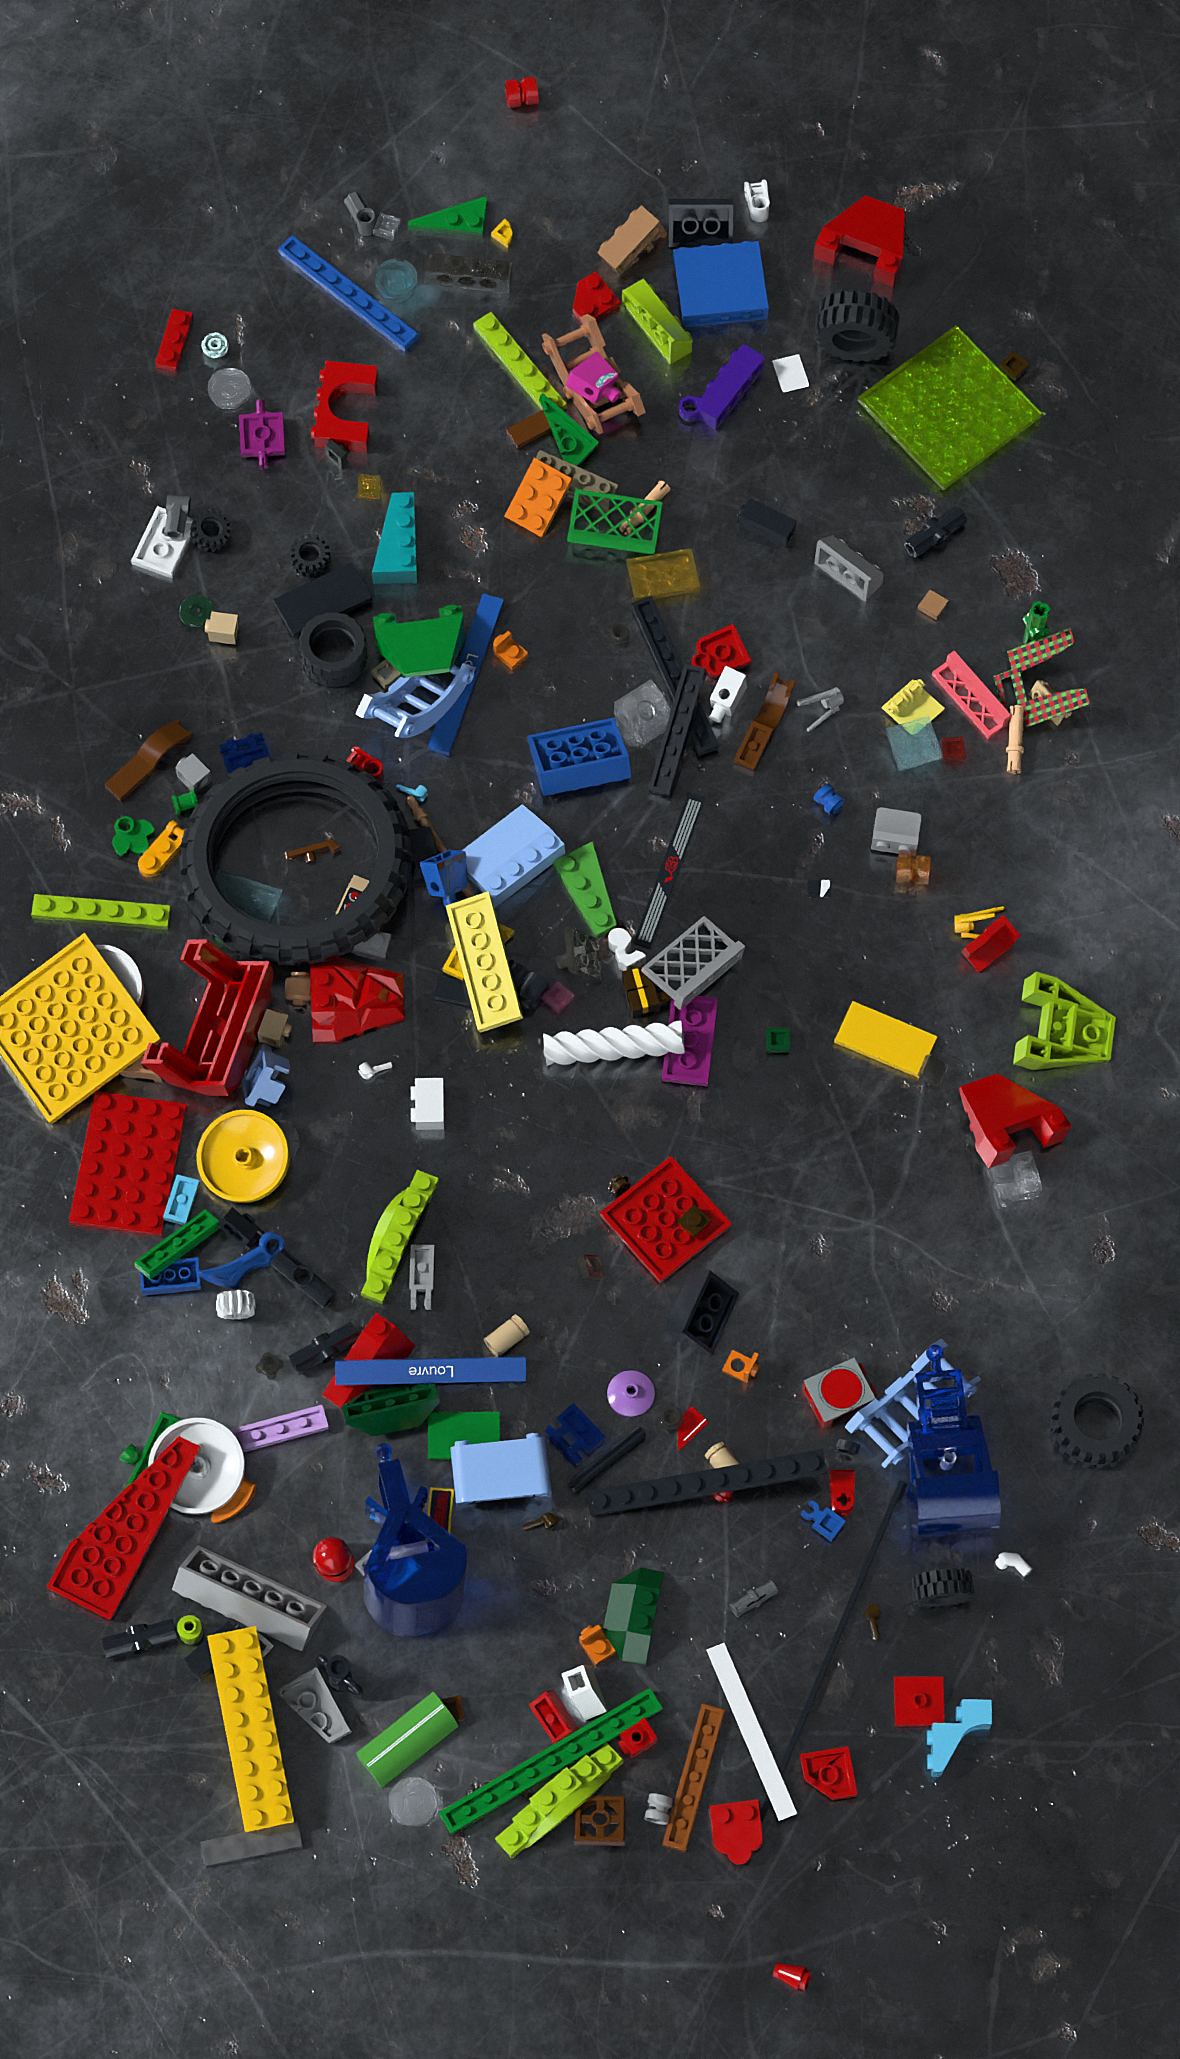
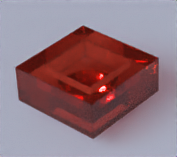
M963 736L941 738L943 762L963 761L966 759Z

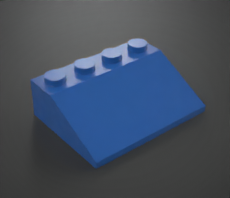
M615 718L527 736L543 796L631 778L629 756Z

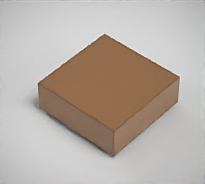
M929 590L918 605V610L937 620L948 605L949 600Z

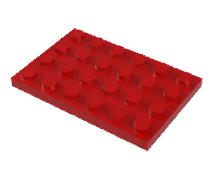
M95 1091L69 1218L70 1225L162 1238L165 1225L163 1216L171 1194L187 1104Z

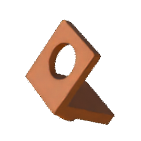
M732 1350L722 1371L748 1383L750 1377H755L761 1364L758 1363L759 1354L754 1352L752 1358H749ZM735 1359H740L745 1364L744 1369L740 1372H736L731 1368V1362Z

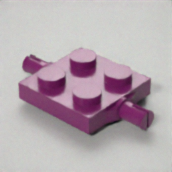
M261 399L260 407L259 400H256V412L239 415L241 457H259V468L263 469L264 461V469H267V457L285 455L283 412L265 411V401Z

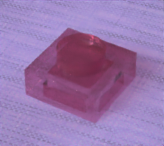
M556 981L542 996V1000L558 1014L574 999V994L559 981Z

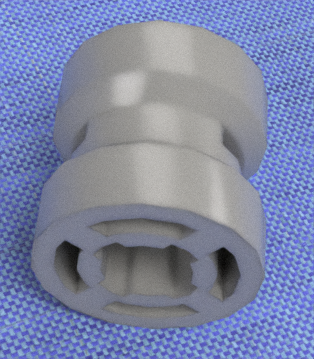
M649 1794V1809L646 1810L644 1819L652 1823L667 1825L669 1821L668 1809L672 1807L673 1799L661 1794Z

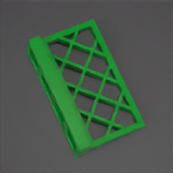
M575 489L567 542L655 555L663 502ZM579 494L588 495L593 501V504L584 511L578 504ZM592 496L601 498L595 501ZM604 498L611 499L615 505L606 514L598 505ZM614 500H621L622 502L617 505ZM626 501L632 502L637 508L628 517L620 509V506ZM636 503H641L644 505L639 508ZM596 505L603 516L592 523L585 513ZM647 505L657 506L656 515L648 520L641 510ZM578 507L581 513L576 516ZM618 509L625 519L616 526H613L607 516ZM640 512L646 523L636 530L628 519ZM584 515L590 526L584 530L574 529L575 520ZM604 518L612 527L605 534L599 533L594 526ZM653 520H655L654 527L651 524ZM627 521L634 532L627 537H623L616 528ZM647 525L654 531L652 541L642 539L638 533ZM590 528H593L595 532H590L588 530ZM615 531L617 535H610V533ZM636 534L639 537V539L630 537Z

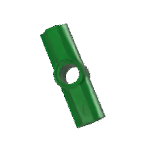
M1041 601L1033 603L1029 614L1023 618L1026 626L1023 637L1024 644L1041 639L1049 634L1050 629L1047 622L1050 608L1048 604H1044Z

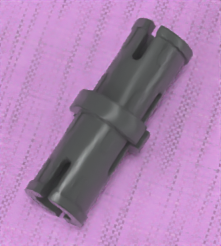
M769 1580L754 1591L752 1589L747 1591V1595L731 1603L730 1608L738 1618L750 1609L760 1607L762 1602L778 1594L779 1591L774 1582Z

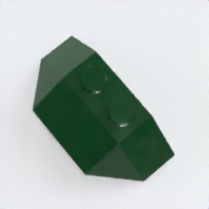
M397 1384L363 1392L349 1403L343 1404L342 1410L347 1425L374 1437L420 1426L440 1402L435 1384Z
M640 1567L612 1583L603 1633L616 1650L622 1662L646 1666L664 1575L662 1571Z

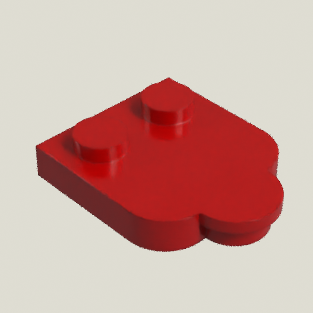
M734 624L700 638L696 644L697 654L691 660L692 666L706 668L707 674L712 678H720L725 666L737 671L752 664Z
M756 1799L710 1805L715 1848L721 1854L728 1855V1858L734 1864H745L750 1860L752 1852L760 1849L764 1842L760 1801Z

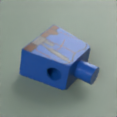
M447 850L420 862L428 893L431 896L442 897L445 907L456 903V892L467 887L466 852Z

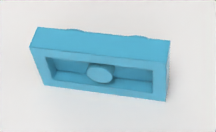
M176 1175L163 1216L165 1221L185 1225L188 1222L200 1185L199 1180Z

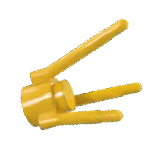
M1001 906L969 914L954 915L955 933H961V938L976 939L979 934L969 933V930H974L973 921L996 917L995 913L1004 911L1005 907Z

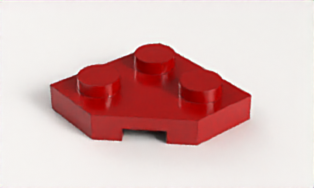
M596 271L578 281L573 313L581 323L580 317L589 314L597 321L620 307L619 299Z
M849 1746L800 1754L803 1777L807 1783L831 1800L857 1797Z

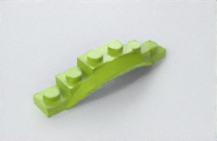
M417 1170L410 1187L399 1193L383 1212L372 1237L367 1261V1280L361 1291V1296L380 1304L384 1303L406 1245L424 1208L432 1198L439 1178Z
M605 1743L590 1757L585 1755L572 1768L568 1769L566 1767L529 1799L531 1803L512 1818L513 1823L495 1838L496 1842L513 1859L523 1849L529 1848L581 1806L611 1777L612 1772L624 1763L623 1759L608 1743Z

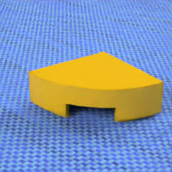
M504 219L491 232V237L506 248L511 245L513 233L510 223Z

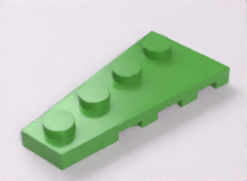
M593 842L554 860L553 866L595 937L598 938L617 928Z

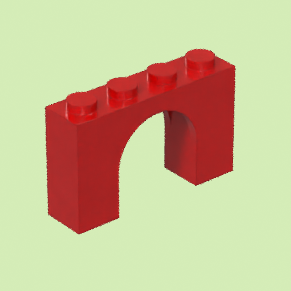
M326 361L325 368L320 370L322 388L318 387L317 389L319 407L315 406L314 408L316 426L312 425L311 439H314L316 448H325V445L332 439L336 444L343 445L347 451L367 453L370 435L369 423L339 419L331 412L330 407L335 399L344 394L354 393L375 396L378 382V367Z

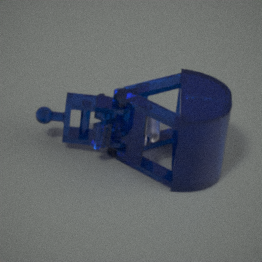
M935 1344L930 1345L926 1350V1356L931 1361L932 1372L916 1373L914 1376L919 1420L907 1421L910 1489L906 1495L912 1535L916 1540L997 1532L1001 1523L998 1470H992L980 1415L967 1416L961 1369L942 1371L941 1359L944 1352L939 1345ZM954 1380V1387L928 1390L923 1388L924 1382ZM925 1399H930L931 1408H926ZM974 1455L975 1473L926 1477L922 1460L938 1458L941 1460V1468L950 1470L957 1456Z
M381 1443L375 1448V1456L378 1460H381L378 1463L377 1484L383 1507L369 1496L365 1500V1515H370V1519H374L375 1523H380L382 1528L364 1568L363 1600L374 1621L392 1634L411 1637L435 1632L448 1626L455 1619L461 1608L467 1565L466 1546L423 1512L428 1499L426 1487L420 1486L414 1502L410 1503L400 1460H390L392 1455L391 1447L386 1443ZM434 1545H436L440 1550H434Z

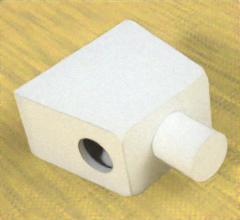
M725 666L710 698L711 707L713 708L709 714L710 719L720 723L725 714L732 716L747 689L745 674Z

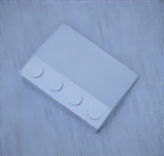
M523 804L462 850L466 852L467 877L481 893L489 891L494 908L552 865L554 860L565 855L564 843L550 827Z

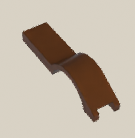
M775 672L770 682L764 703L756 718L752 720L733 760L735 764L753 772L773 731L784 714L796 683L794 679H791L790 683L779 679L780 673Z
M178 719L161 727L144 742L137 755L105 783V788L122 802L154 772L159 760L170 748L179 743H186L193 736V733L191 731L187 732L181 727V722Z

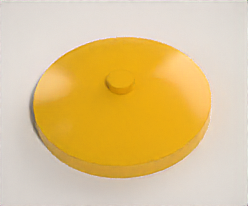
M236 1110L217 1118L203 1133L197 1149V1167L203 1182L217 1196L234 1203H250L271 1194L283 1181L290 1161L289 1144L283 1130L270 1117L253 1110Z

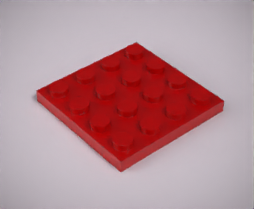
M672 1156L600 1212L601 1218L660 1284L732 1226L727 1217ZM693 1205L699 1208L711 1220V1223L695 1239L678 1224V1220Z

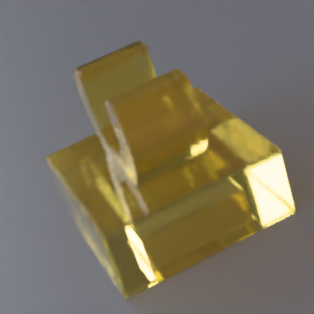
M359 474L358 498L380 499L381 476Z

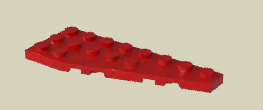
M178 1436L132 1484L128 1485L103 1510L102 1514L68 1545L46 1588L112 1621L201 1447Z

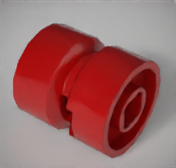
M534 76L525 77L521 82L517 79L505 81V92L509 108L521 107L522 102L526 105L539 103L538 89Z

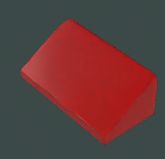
M554 1690L545 1691L529 1704L553 1744L579 1730Z

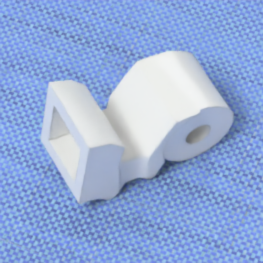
M615 928L610 931L608 946L615 953L619 970L636 969L646 964V955L636 950L632 954H627L631 947V937L626 930Z

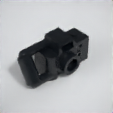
M233 1207L217 1223L227 1233L230 1240L236 1241L240 1247H244L248 1252L259 1247V1240L265 1234L254 1223L255 1220L248 1213L241 1215ZM257 1233L260 1237L252 1246L248 1243Z

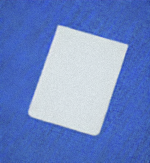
M799 354L772 361L783 392L809 386Z

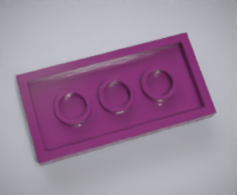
M697 996L681 1010L674 1005L675 1000L672 998L668 1025L675 1021H682L685 1053L674 1054L668 1052L665 1054L662 1081L707 1087L718 998Z

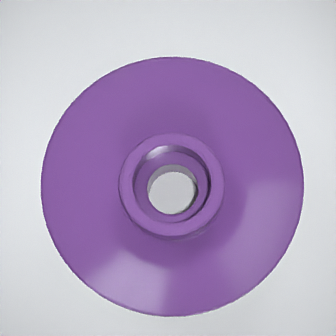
M630 1370L617 1374L611 1380L607 1390V1397L610 1406L617 1413L627 1417H636L644 1414L652 1406L655 1390L651 1380L646 1375ZM634 1388L636 1392L630 1395L627 1393V1389Z

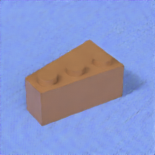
M641 205L638 209L631 212L629 219L624 224L617 227L609 241L606 240L602 243L597 253L604 262L621 275L639 260L638 255L645 249L650 251L654 247L652 244L660 236L664 239L668 234L660 221Z

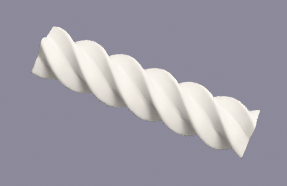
M682 1021L672 1022L668 1026L661 1023H653L646 1028L630 1025L622 1031L614 1027H607L599 1033L594 1030L585 1029L576 1035L567 1031L557 1033L553 1037L543 1034L544 1056L547 1066L554 1062L567 1065L577 1060L589 1063L600 1058L611 1061L623 1056L639 1058L645 1054L662 1056L668 1052L674 1054L685 1053Z

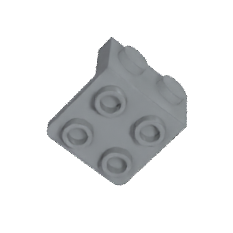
M878 808L871 849L916 856L921 815L902 810Z

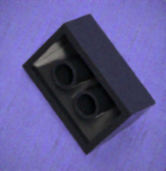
M668 199L669 247L733 244V199Z
M691 1269L663 1331L679 1343L712 1355L739 1296V1292L711 1270Z

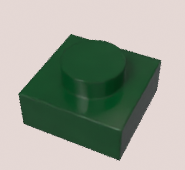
M766 1028L767 1053H790V1028Z

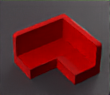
M1002 915L989 925L981 935L965 946L961 953L977 972H981L1014 946L1021 935L1008 919Z

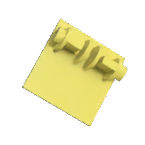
M921 679L917 681L911 680L882 706V709L913 737L945 709L923 689L925 684Z

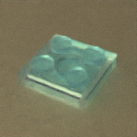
M929 716L886 728V734L899 772L942 760L943 757Z

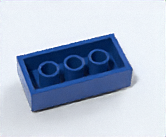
M198 1257L178 1259L151 1280L140 1272L142 1295L201 1290V1277L197 1275V1271L200 1270Z

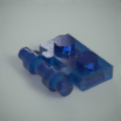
M262 732L254 735L253 733L246 734V737L237 740L229 739L227 743L219 745L221 754L228 751L231 753L223 756L228 774L239 767L246 768L253 765L255 760L268 756L271 759L266 743L259 746L256 744L264 741ZM245 746H249V747H250V748L245 749V750H242V751H237V749L242 748V747H245Z
M574 1403L556 1418V1422L561 1426L559 1429L555 1430L549 1425L544 1430L549 1436L548 1440L553 1445L556 1444L564 1452L563 1455L568 1460L571 1459L576 1465L583 1460L577 1453L581 1448L589 1455L606 1439V1436ZM566 1433L576 1441L571 1446L563 1438Z

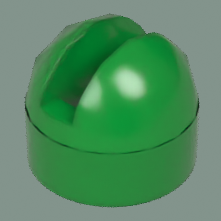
M131 1443L119 1458L126 1464H134L138 1461L140 1453L137 1447Z

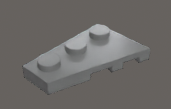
M318 1667L274 1691L329 1744L352 1733Z

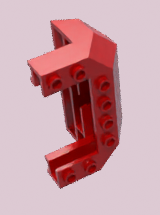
M207 939L187 940L180 961L208 981L204 996L183 1052L170 1043H162L160 1048L154 1043H149L141 1064L171 1085L204 1095L229 1096L241 1085L256 1044L261 1022L266 1009L270 1005L274 972L270 961H235Z

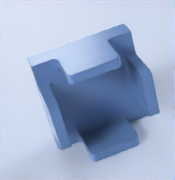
M265 1044L261 1046L242 1081L245 1104L253 1107L256 1103L266 1107H270L271 1103L276 1104L285 1089V1083L276 1080V1077L280 1071L286 1074L290 1071L289 1060L272 1053L271 1047Z

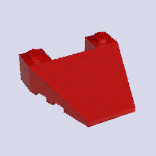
M865 195L822 228L815 243L814 258L834 265L843 244L879 257L875 265L873 280L893 287L902 266L905 210Z
M998 1073L960 1086L959 1088L965 1112L969 1115L971 1122L969 1125L970 1130L974 1132L976 1139V1150L989 1169L1008 1162L1016 1145L1009 1134L1031 1127L1039 1141L1046 1148L1062 1142L1072 1127L1060 1107Z

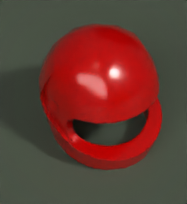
M328 1537L321 1540L313 1550V1564L325 1579L332 1582H341L346 1580L353 1572L355 1565L354 1556L344 1540ZM347 1569V1571H346L344 1574L340 1575V1576H329V1575H338V1574L344 1572V1571Z

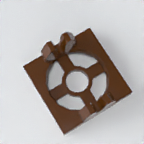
M590 1796L575 1811V1845L625 1846V1796ZM597 1804V1809L591 1815H582L587 1808ZM604 1805L613 1808L618 1815H609L604 1810ZM596 1814H604L607 1817V1822L603 1825H597L593 1821V1817ZM582 1823L592 1824L596 1828V1837L588 1834L583 1828ZM609 1824H618V1827L612 1834L604 1837V1828Z

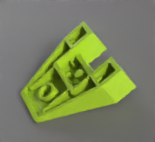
M1036 971L1024 979L1022 1001L1041 1006L1042 1010L1038 1038L1027 1035L1016 1043L1014 1065L1031 1070H1040L1111 1060L1116 1017L1057 977Z

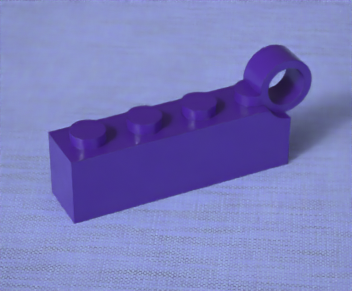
M745 344L739 350L735 349L730 356L729 363L727 365L724 364L720 368L718 377L708 383L703 396H698L697 398L686 396L681 399L679 403L680 417L685 421H694L698 418V420L716 430L764 368L765 356ZM687 405H692L696 410L687 412L683 408Z

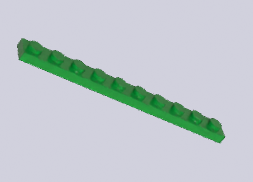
M648 1688L441 1810L439 1815L450 1834L453 1835L583 1758L585 1755L600 1748L605 1743L617 1738L620 1733L638 1723L642 1718L645 1717L647 1720L661 1712L663 1708L651 1688Z

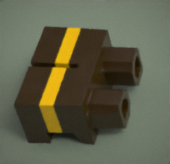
M642 967L622 971V983L632 1019L641 1017V1014L647 1012H659L660 1006L670 1003V996L663 990L656 991L655 986L657 984L641 971ZM662 969L652 970L655 974H663Z

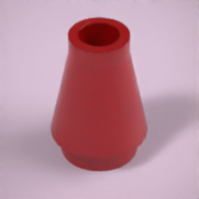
M777 1962L773 1972V1977L780 1979L797 1991L800 1989L806 1991L812 1976V1971L807 1970V1967Z

